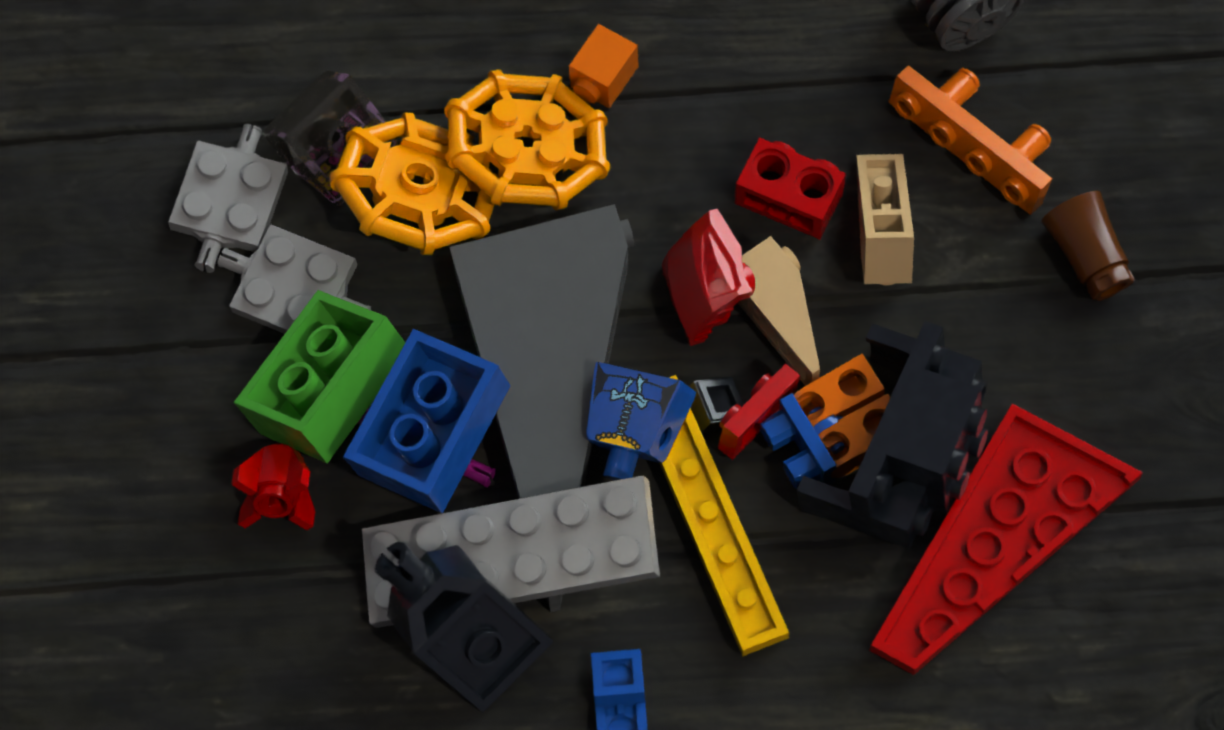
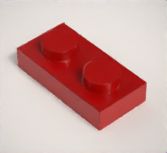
M786 363L773 376L769 373L765 374L750 393L751 398L742 407L735 404L722 418L719 427L722 428L718 449L733 460L761 432L760 424L779 411V400L791 393L795 394L800 374Z

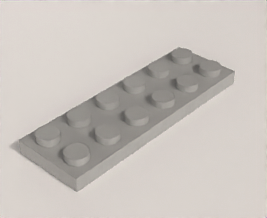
M644 475L362 529L369 624L376 628L393 625L387 617L390 588L392 585L376 574L375 564L378 557L383 553L394 564L399 565L397 563L398 559L387 549V547L396 542L405 543L419 559L426 552L458 545L465 551L484 577L513 603L660 577L649 480Z

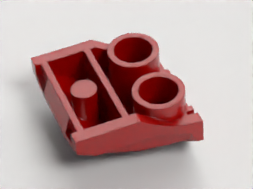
M718 208L709 210L697 220L673 245L662 261L663 276L666 279L671 301L690 346L705 342L708 335L712 333L713 327L725 324L729 320L736 303L750 298L755 291L754 274L750 267L742 262V247Z

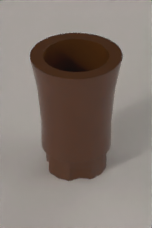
M1090 191L1077 195L1056 206L1042 218V225L1057 242L1071 264L1082 286H1086L1093 300L1101 301L1133 284L1135 279L1127 266L1129 261L1117 239L1100 191Z

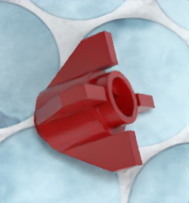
M285 444L265 446L234 469L231 485L247 494L240 508L238 525L246 529L261 519V515L269 518H282L289 514L288 519L305 530H309L314 526L316 511L308 491L310 470L298 451Z

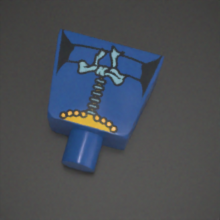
M596 362L586 435L588 441L601 449L610 451L603 476L614 481L632 478L638 458L663 463L690 410L696 391L681 380Z

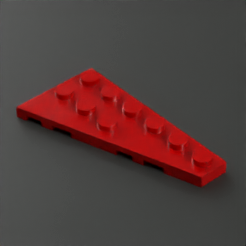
M1012 403L969 476V481L962 498L955 500L872 642L870 651L915 675L1138 482L1143 472Z

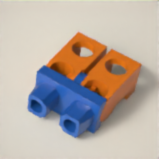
M863 353L806 385L794 395L791 393L780 399L779 411L760 424L761 434L772 451L793 440L800 449V453L783 461V469L795 489L798 488L803 476L830 485L836 481V478L843 477L860 467L890 400L888 394L884 395L885 388Z

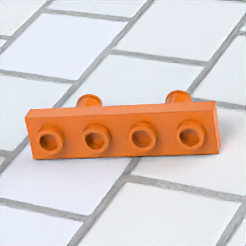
M908 65L896 76L889 103L895 107L896 111L903 118L911 120L928 133L937 145L948 149L962 160L972 173L983 177L1001 191L1010 203L1018 205L1030 215L1037 210L1044 201L1052 178L1032 162L1050 146L1051 136L1042 126L1032 124L1009 145L961 107L978 91L980 86L978 78L972 71L961 68L938 89Z

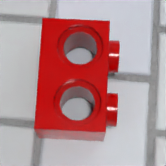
M759 137L736 182L735 204L821 240L843 196L846 173L840 171L836 165L827 160H813L798 154L794 148L784 142H770ZM765 172H775L781 177L776 180H766L760 175ZM815 189L824 195L820 198H809L803 192Z

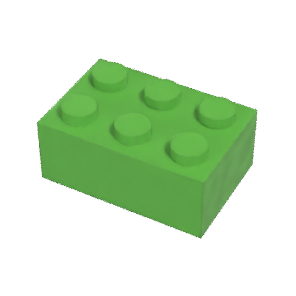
M317 290L236 398L234 404L261 435L288 445L299 452L328 464L374 401L405 341L386 316Z

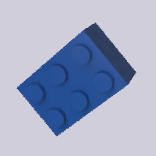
M413 329L343 457L358 476L443 514L511 385L497 364Z

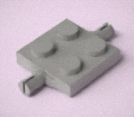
M251 124L243 126V131L236 148H225L202 141H197L169 219L170 230L192 235L203 243L198 259L195 262V267L201 271H204L206 267V272H214L221 248H241L255 252L270 226L288 169L285 163L262 158L254 153L262 134V130L255 125L253 129H251Z
M270 224L259 248L250 258L228 248H224L222 250L223 256H219V267L241 274V284L229 305L231 311L285 334L317 290L371 310V306L347 298V287L358 265L355 258Z

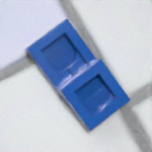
M641 649L591 653L597 730H648Z

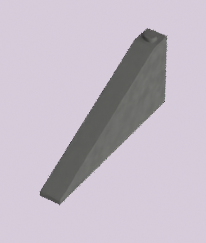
M615 204L449 247L453 270L477 355L480 358L497 364L511 385L495 418L518 499L585 486L593 443L587 440L586 432L594 368L596 362L609 364L628 270V248L635 246L628 219H619ZM563 594L546 597L550 613L560 610Z

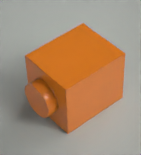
M598 24L569 65L570 88L588 103L598 102L610 109L638 68V45Z

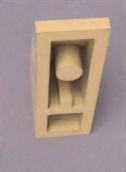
M903 154L856 155L860 246L864 284L893 285L896 283H912L914 232Z
M770 236L742 255V262L748 265L754 274L755 291L750 298L737 303L785 362L800 374V380L806 386L819 378L820 365L800 274L801 266L794 253L788 247L780 248Z

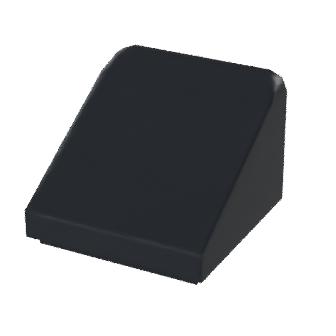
M732 377L697 380L689 385L690 388L696 391L695 399L690 408L703 437L722 431L719 424L729 409L735 404L741 407L744 405Z

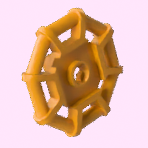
M500 69L490 71L488 78L460 98L449 100L444 109V114L448 118V151L445 154L448 166L452 169H459L491 197V203L501 206L503 202L552 206L554 210L566 208L569 200L594 181L606 178L610 170V163L606 159L605 127L608 123L606 115L602 110L593 109L563 84L562 77L553 74L550 78L503 74ZM510 93L543 95L541 101L512 99ZM490 98H494L495 103L492 106V110L485 115L474 111ZM554 100L578 120L568 121L565 118V111L557 104H554ZM467 129L479 133V145L470 146L467 144ZM587 136L588 155L575 151L574 139ZM528 137L533 139L534 142L532 147H525L523 141L516 138ZM491 162L499 169L498 176L500 179L495 177L480 163H484L489 167ZM562 169L563 173L568 169L575 172L563 182L555 179L556 173Z
M403 113L401 118L367 128L356 126L347 132L345 136L346 146L338 166L329 176L330 186L343 197L360 223L359 230L366 236L375 234L417 248L422 255H433L435 249L470 238L482 239L489 233V220L495 204L491 203V197L459 169H452L448 166L445 160V154L448 151V129L416 119L414 113ZM467 132V144L474 146L472 143L474 137ZM399 137L402 139L400 145L391 148V142L383 143ZM367 154L374 159L372 168H357L362 155ZM480 163V164L483 165L488 171H490L495 177H497L498 179H500V177L498 176V174L493 173V171L491 170L490 167H487L484 163ZM415 175L424 178L423 184H417L411 180L415 178ZM359 187L369 188L372 191L374 208L371 207ZM465 191L477 192L478 197L474 208L462 200ZM392 214L418 223L419 229L388 219L387 217ZM452 216L459 221L458 223L434 230V226L441 225L445 218Z

